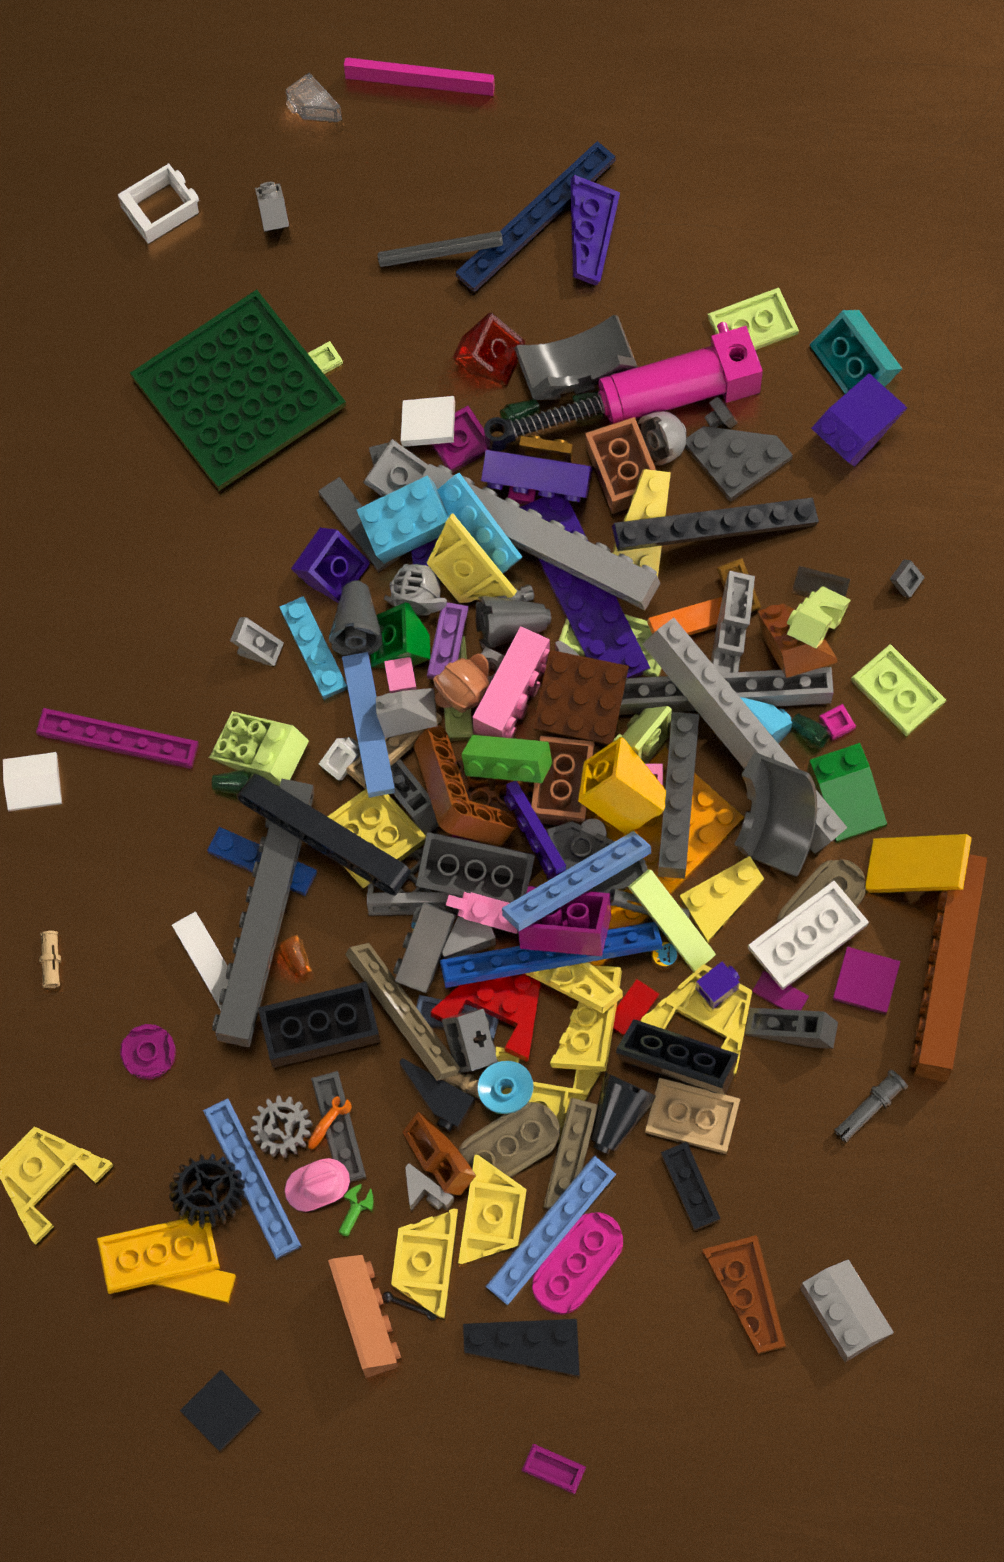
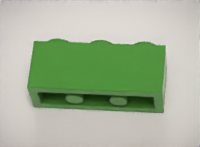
M472 735L461 754L465 776L542 783L552 765L549 742Z

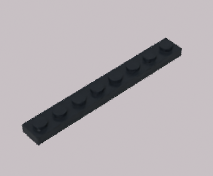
M813 498L617 522L613 524L612 530L617 551L816 526L819 520Z

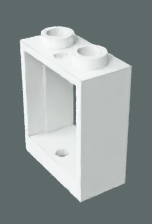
M170 164L165 165L118 194L121 208L148 244L199 213L197 205L199 198L192 188L188 190L184 184L186 182L179 170L174 171ZM170 184L185 204L151 224L137 204Z

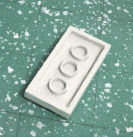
M833 881L750 943L748 949L783 990L867 927L869 922L838 884Z

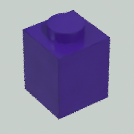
M720 962L696 981L695 989L709 1006L714 1009L739 989L740 982L738 980L740 977L732 966L729 965L727 967L723 962Z

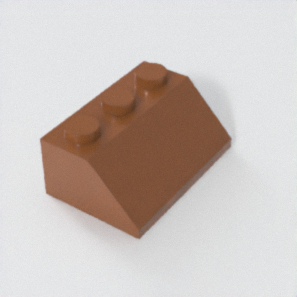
M785 604L771 605L766 609L758 611L762 638L786 678L837 663V658L825 638L817 648H814L787 635L790 629V625L787 622L792 611L795 609Z

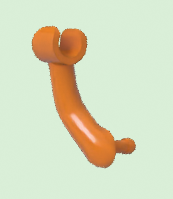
M336 1096L333 1098L332 1108L320 1120L311 1137L303 1138L304 1142H308L309 1149H315L319 1145L338 1114L345 1115L350 1112L352 1105L348 1099L343 1107H338L340 1097Z

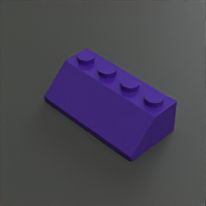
M486 450L481 481L487 482L488 488L502 490L503 485L513 486V492L528 494L529 489L539 490L538 496L554 498L555 493L565 494L564 500L580 502L581 497L587 498L593 467Z

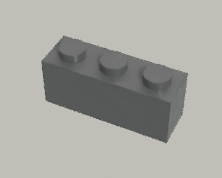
M427 902L423 903L422 908L417 906L412 918V922L416 923L413 933L408 932L402 948L406 949L404 958H398L393 971L397 975L395 982L425 993L429 991L442 956V951L456 918V913Z

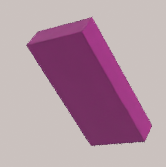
M533 1444L522 1472L575 1495L586 1466Z

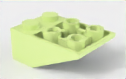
M232 711L209 758L249 776L258 774L273 784L280 786L281 779H291L309 740L293 725Z

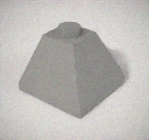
M434 688L387 693L376 697V714L385 738L437 726Z

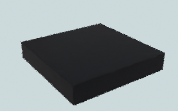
M220 1370L180 1412L221 1452L261 1410Z

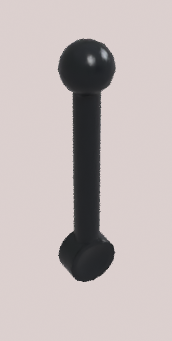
M387 1291L382 1294L384 1302H394L427 1315V1318L431 1321L436 1320L438 1317L425 1308L394 1297L391 1292Z

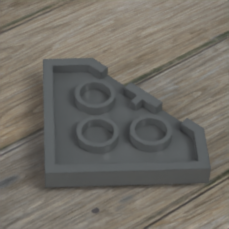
M703 426L686 438V450L729 502L792 460L793 457L792 453L775 435Z
M573 821L547 829V834L566 864V870L615 841L598 833L594 836L582 831L583 826ZM644 858L588 891L609 893L612 888L620 891L628 890V886L648 870Z

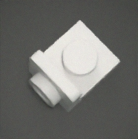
M350 737L337 738L319 765L337 780H343L347 774L346 768L361 756L358 742Z

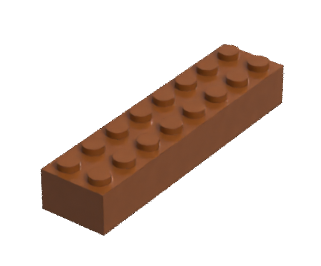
M969 854L963 890H941V893H939L937 909L941 910V912L938 911L932 931V935L937 936V938H933L928 955V961L933 963L929 964L928 971L925 974L923 987L928 988V991H924L919 1008V1014H924V1016L920 1017L919 1024L916 1027L914 1040L919 1041V1044H915L910 1062V1067H915L914 1076L947 1082L953 1070L987 857Z

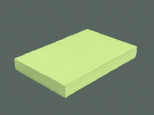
M779 288L708 314L709 322L715 334H719L717 325L721 322H726L729 330L747 326L755 350L799 334V329Z
M891 644L851 678V681L906 737L946 701Z

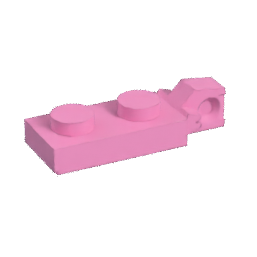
M464 892L462 898L448 895L446 906L459 909L457 916L517 934L518 930L502 916V908L510 903L472 892L471 894Z

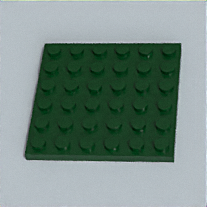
M257 289L130 372L131 378L218 491L346 406L344 398Z

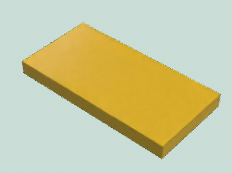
M967 834L874 838L865 885L866 891L869 893L963 890L971 837Z
M188 1218L184 1220L179 1219L97 1238L108 1294L212 1269H220L210 1222L206 1223L202 1229L199 1227V1221L191 1226L188 1223Z

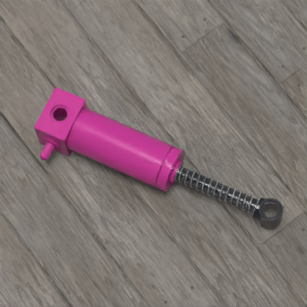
M721 322L717 325L719 334L711 336V346L599 378L600 391H598V397L587 398L585 401L574 402L572 405L567 404L565 407L561 405L558 409L556 407L554 410L548 409L547 412L542 411L541 414H534V416L528 415L527 418L515 419L514 422L500 417L489 419L484 426L485 444L492 451H503L510 443L515 442L518 436H525L528 433L531 435V432L535 431L538 433V430L543 429L544 431L548 427L551 429L552 426L556 425L557 427L559 424L571 423L570 421L572 420L577 421L579 418L584 419L583 417H590L593 414L597 415L596 413L600 412L608 417L612 425L633 417L637 420L650 413L671 410L722 394L726 403L760 393L763 370L747 326L729 330L727 323ZM497 431L503 433L500 437H493L491 434Z

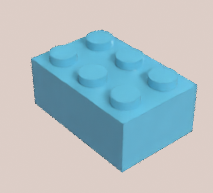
M428 475L357 509L375 555L383 563L389 562L439 538L449 516L438 494L435 483Z

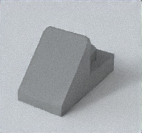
M246 617L239 618L230 640L239 647L238 655L270 666H275L284 642Z
M408 1163L405 1169L410 1210L413 1211L424 1195H427L426 1201L438 1210L443 1207L448 1211L454 1203L453 1196L445 1193L440 1186Z

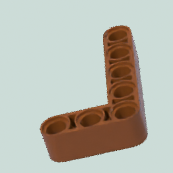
M439 724L435 727L424 729L414 742V749L438 825L449 834L494 846H502L517 827L516 818L505 810L469 801L446 730Z

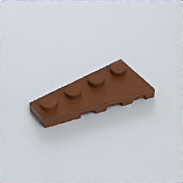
M755 1235L702 1249L757 1353L762 1354L785 1348L786 1344L758 1236Z

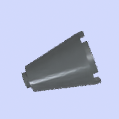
M351 581L343 587L329 634V643L332 644V649L345 656L358 654L359 652H368V655L378 651L382 645V634L370 590L361 581Z
M479 596L478 599L481 602L476 603L477 631H482L483 638L479 639V642L483 649L485 646L491 649L512 642L520 626L534 633L545 631L547 625L551 624L550 610L546 609L544 604L491 596Z

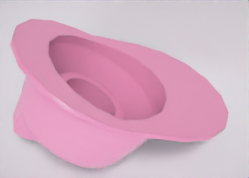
M328 1158L315 1161L299 1168L290 1175L285 1187L286 1199L296 1210L304 1212L323 1207L344 1196L350 1183L349 1173L338 1160Z

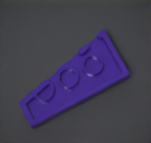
M576 175L571 178L573 277L593 285H598L601 281L620 192Z
M512 781L506 784L505 803L508 809L514 812L520 830L525 833L549 881L566 871V864L518 782Z

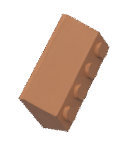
M363 1255L328 1260L365 1378L398 1368L396 1360L400 1359L401 1355L397 1343H390L388 1332L393 1330L388 1315H381L379 1305L384 1304L380 1289H373L370 1280L375 1277L371 1261L365 1262Z

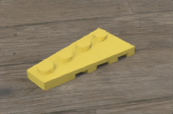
M642 470L624 521L664 517L666 515L671 472ZM615 543L612 550L613 554L617 556L620 553L630 557L634 561L633 564L639 567L647 565L654 569L658 576L662 546L617 551Z
M589 962L525 973L601 1013H604L623 997V991Z

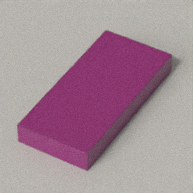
M763 971L752 990V993L784 1010H802L809 998L808 995L790 985L782 990L765 971Z

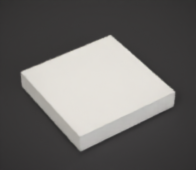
M454 396L403 400L402 446L454 442Z

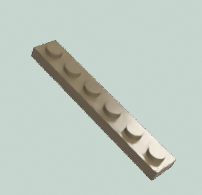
M366 943L350 947L345 955L363 980L367 982L368 988L373 992L400 1032H402L414 1051L424 1062L429 1072L437 1081L455 1076L461 1068L399 983L395 982L396 979L372 946Z

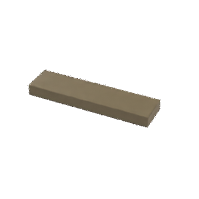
M570 1098L543 1203L544 1208L550 1209L582 1170L598 1104Z

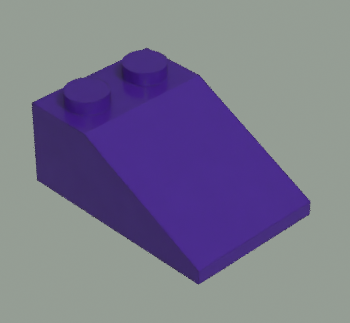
M869 373L833 404L811 429L848 463L855 467L906 411L907 407Z

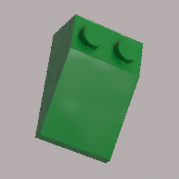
M860 743L809 760L807 771L813 779L816 790L847 827L835 838L836 843L887 826L873 775Z

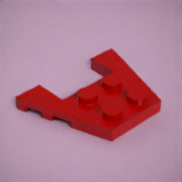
M526 974L459 985L432 1009L431 1017L442 1022L444 1018L460 1014L466 1004L476 1009H484L486 1014L516 1027L505 1046V1052L527 1062L530 1055L541 982Z

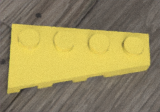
M594 966L620 988L622 975L620 967ZM579 1002L577 1008L572 1012L571 1021L566 1032L563 1033L559 1041L560 1046L557 1053L551 1059V1067L606 1071L617 1002L604 1013Z

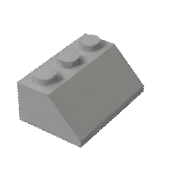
M849 1259L826 1268L801 1284L800 1290L844 1362L894 1333Z

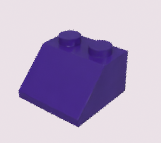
M320 527L291 569L307 585L339 603L343 587L351 581H358L371 562L338 530Z

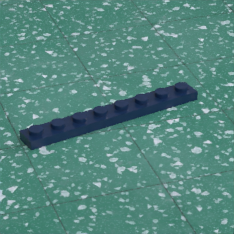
M598 141L595 142L500 231L503 238L502 246L479 250L456 271V277L470 290L476 292L571 203V178L574 175L594 182L615 162L616 156Z

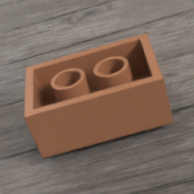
M635 417L585 433V447L612 514L629 509L643 469L656 471Z
M540 736V741L549 742L552 765L543 782L534 783L531 806L542 824L560 826L573 821L581 825L586 821L587 807L578 802L584 761L594 755V742Z

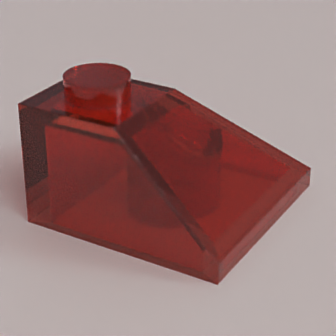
M488 313L462 336L452 359L469 373L502 385H507L518 360L514 348L517 345H525L526 341L493 313Z

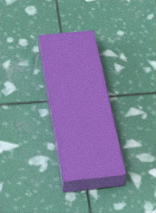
M447 603L446 607L440 610L427 679H434L436 675L444 670L446 665L459 659L468 606Z

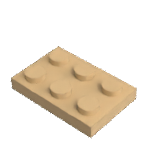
M659 1078L655 1092L656 1098L651 1107L645 1133L681 1143L687 1142L689 1145L727 1154L740 1099Z

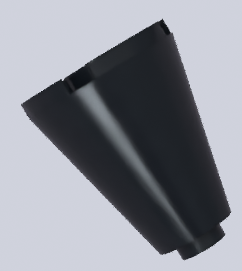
M606 1073L602 1082L591 1140L595 1142L593 1147L609 1154L610 1150L617 1151L653 1104L656 1095Z

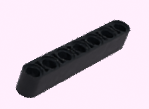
M252 774L237 795L238 800L246 807L390 895L396 896L411 874V870L399 860L258 774Z

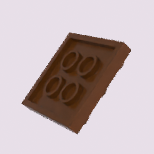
M549 650L533 730L593 741L604 745L611 744L614 741L629 666Z

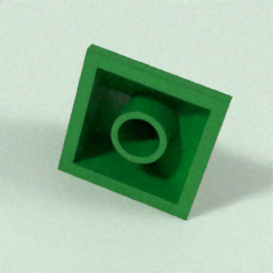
M402 603L376 615L382 634V645L378 651L371 654L372 668H385L384 661L407 657L411 658L412 667L430 660V634L409 603Z

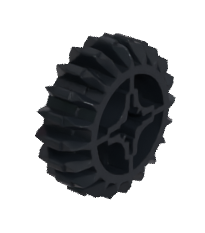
M213 1153L207 1160H205L204 1155L200 1154L199 1161L197 1162L190 1157L188 1160L189 1166L180 1164L179 1169L181 1173L174 1172L173 1180L175 1182H170L169 1185L170 1191H172L169 1197L170 1201L173 1202V1210L179 1212L180 1219L188 1218V1223L191 1226L199 1221V1227L202 1229L209 1222L210 1226L215 1228V1221L218 1220L225 1225L227 1222L225 1216L234 1218L236 1215L234 1209L241 1210L242 1202L240 1200L245 1198V1191H243L245 1182L241 1179V1171L235 1170L233 1162L226 1164L224 1156L216 1161ZM196 1179V1185L190 1189L189 1193L185 1194L187 1187ZM202 1184L204 1185L205 1189L210 1190V1192L212 1193V1197L210 1196L209 1192L205 1193ZM230 1188L225 1199L219 1203V1196L225 1193L226 1189Z

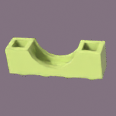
M823 586L817 592L812 591L809 598L806 597L803 604L800 603L797 609L792 611L787 622L790 625L787 635L817 648L823 642L828 629H835L841 623L851 600Z

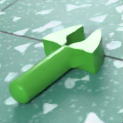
M362 1184L353 1187L344 1195L345 1200L350 1201L351 1207L338 1231L342 1236H349L361 1211L365 1209L373 1211L374 1198L372 1189L369 1190L367 1198L360 1201L359 1204L357 1195L362 1188Z

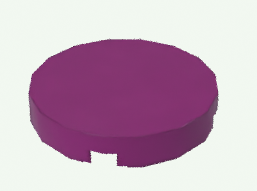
M144 1024L133 1028L121 1043L120 1056L124 1067L131 1075L139 1079L152 1080L163 1076L170 1070L175 1061L176 1047L173 1038L166 1030L157 1025Z

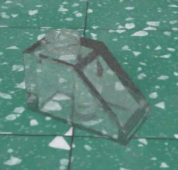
M310 73L286 89V104L294 114L297 112L302 119L331 122L342 120L340 105Z

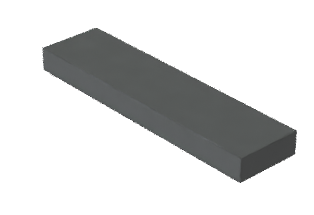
M340 477L318 491L320 497L378 573L400 559L399 556L383 563L375 555L357 512V509L361 508L362 505Z
M338 1071L311 1078L321 1118L332 1108L334 1097H340L338 1107L344 1106L346 1099ZM338 1114L326 1131L332 1159L338 1160L345 1166L349 1173L350 1183L366 1179L350 1114Z

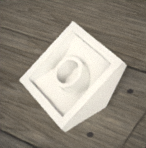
M56 752L3 759V782L8 811L62 804Z

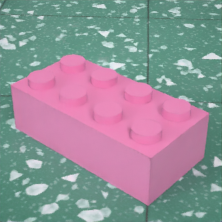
M520 626L472 717L474 735L514 738L517 730L514 726L517 720L524 718L529 707L526 704L529 697H535L540 687L538 680L542 673H545L550 650V639Z

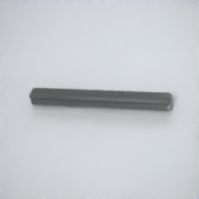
M500 231L381 251L378 253V262L381 267L499 247L503 245V238Z

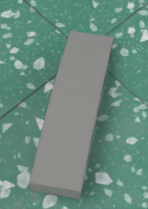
M734 571L728 572L711 663L719 673L739 672L740 656L744 653L746 628L750 625L755 576Z

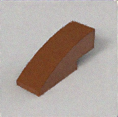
M417 1112L402 1133L424 1171L434 1174L445 1193L461 1196L476 1177V1174L452 1142L425 1115Z

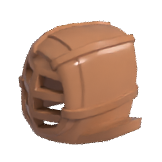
M478 653L470 659L461 658L446 665L444 670L433 679L434 685L439 691L435 696L436 704L443 708L453 707L461 713L479 705L489 687V663L486 657Z

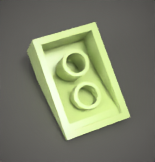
M668 706L644 709L640 715L635 714L627 724L628 730L624 735H617L614 741L620 737L624 738L644 764H648L670 736L672 709Z

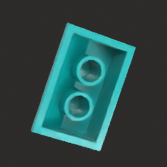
M842 310L809 344L845 394L869 373L885 387L902 370V367L859 310Z

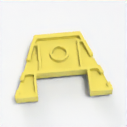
M703 964L682 982L674 992L659 1002L651 1012L643 1016L641 1022L666 1029L675 1012H678L724 1037L726 1040L721 1048L739 1054L734 1072L735 1076L752 990L739 984V989L712 1009L695 989L696 981L712 969Z
M496 1047L498 1062L513 1061L519 1063V1058L506 1053L505 1048ZM576 1069L573 1088L533 1082L534 1089L529 1102L541 1103L554 1112L559 1121L561 1136L570 1098L586 1101L602 1071ZM505 1088L502 1093L509 1094L512 1089Z
M33 1127L0 1161V1179L31 1241L36 1245L54 1227L34 1208L39 1200L74 1165L80 1168L96 1184L113 1167V1164L105 1158L98 1157L83 1148L76 1147L61 1138Z

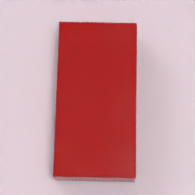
M636 979L616 1007L613 1031L623 1037L633 1019L641 1021L642 1017L649 1012L657 1001L660 994Z

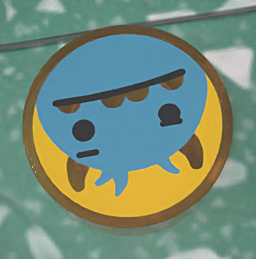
M662 941V949L651 951L652 963L658 969H671L678 961L679 953L669 941Z

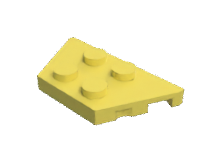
M452 513L448 517L427 561L428 566L459 603L479 600V596H506L507 598H512L517 590Z
M479 1155L474 1156L472 1170L476 1177L470 1183L458 1260L460 1264L516 1247L519 1244L527 1189Z
M451 1209L449 1212L436 1217H429L421 1220L419 1223L398 1228L391 1285L442 1319H445L458 1209Z

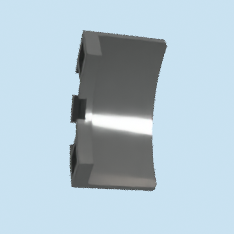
M612 315L585 332L563 340L539 345H517L514 348L534 400H556L561 398L560 394L575 392L576 396L595 390L594 385L598 384L599 378L638 367L619 317L616 315Z
M754 752L742 773L747 787V799L752 800L751 811H746L741 831L734 845L744 856H750L751 859L797 876L809 852L816 825L817 793L815 784L809 773Z

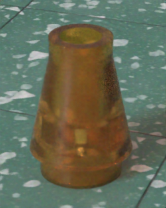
M297 935L278 944L280 949L278 953L294 971L297 978L312 971L303 940H299Z

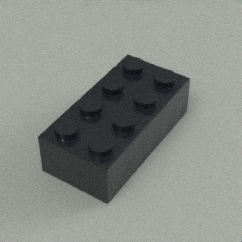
M367 982L258 1007L268 1054L273 1068L381 1042Z

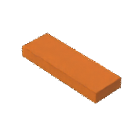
M722 597L650 617L647 623L652 634L672 618L677 620L688 635L716 628Z

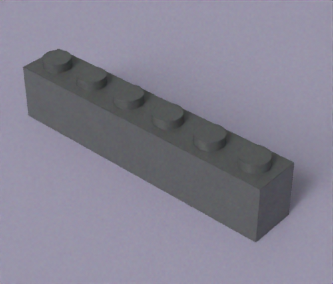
M672 712L658 877L685 879L699 714Z

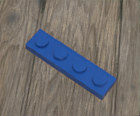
M221 827L218 828L207 849L209 854L252 873L255 862H260L262 853L259 852L260 844ZM297 861L290 890L306 896L317 874V870Z

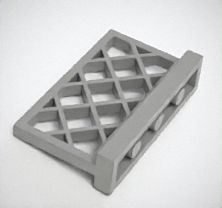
M418 848L407 856L413 857L418 861L410 869L411 874L407 878V880L411 879L415 884L417 883V878L413 874L420 869L424 848ZM370 883L367 893L368 915H414L417 906L422 908L423 903L426 902L458 914L459 909L446 906L448 895L459 898L463 896L441 891L432 892L430 889L417 887L413 892H404L400 889L395 896L386 892L374 893V885Z

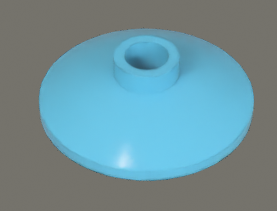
M500 1061L490 1065L482 1073L478 1081V1094L481 1102L489 1110L500 1114H509L522 1109L531 1099L534 1089L529 1071L523 1065L513 1061ZM505 1088L512 1089L509 1094L502 1093Z

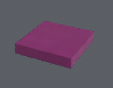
M469 406L455 412L454 442L431 444L445 467L453 473L484 456L486 450H491L485 444L484 428Z
M847 947L833 1000L886 1015L901 961Z

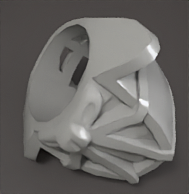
M403 565L393 581L390 582L391 597L386 594L384 596V600L393 607L405 602L409 603L416 615L420 616L440 611L447 605V600L440 598L441 591L437 576L426 565Z

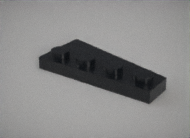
M577 1319L463 1324L464 1354L515 1363L520 1366H529L580 1378Z

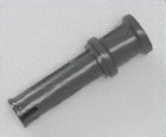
M890 1069L887 1072L888 1076L877 1087L873 1086L871 1088V1095L834 1129L837 1136L847 1129L840 1137L845 1143L882 1106L884 1108L889 1107L891 1100L901 1090L908 1088L906 1082L895 1071Z

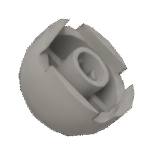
M661 411L645 415L639 420L638 424L642 423L640 431L649 454L657 461L654 463L655 465H664L681 455L686 445V428L675 415Z

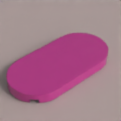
M598 1212L582 1215L536 1270L533 1276L532 1290L536 1301L543 1309L554 1314H567L575 1311L584 1303L611 1268L623 1247V1236L620 1226L612 1217Z

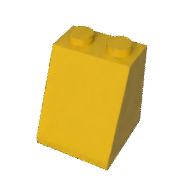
M618 738L584 761L578 802L625 835L641 828L644 823L659 816L664 811L666 790L624 738Z

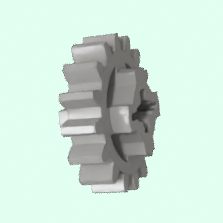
M277 1096L276 1103H272L267 1099L268 1107L264 1109L258 1106L257 1109L261 1113L260 1116L252 1117L257 1125L251 1127V1131L258 1134L253 1138L256 1144L262 1143L260 1148L263 1152L270 1148L272 1157H275L278 1151H280L283 1158H286L287 1151L289 1150L296 1155V1147L298 1145L306 1147L303 1138L311 1137V1133L306 1130V1128L313 1126L311 1120H305L310 1116L308 1110H302L303 1105L300 1101L293 1105L292 1097H288L286 1102H283L282 1098ZM279 1110H289V1111H291V1112L288 1113V1114H285V1113L279 1112ZM270 1116L268 1125L264 1126L267 1118ZM277 1118L285 1125L286 1136L280 1131ZM299 1127L297 1135L293 1138L295 1129ZM277 1139V1140H280V1141H284V1143H283V1144H277V1143H273V1142H271V1141H274V1140Z

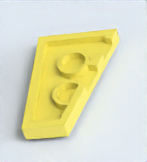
M749 856L681 894L679 899L684 907L689 909L690 917L705 941L709 943L716 932L728 922L735 911L763 883L764 878Z

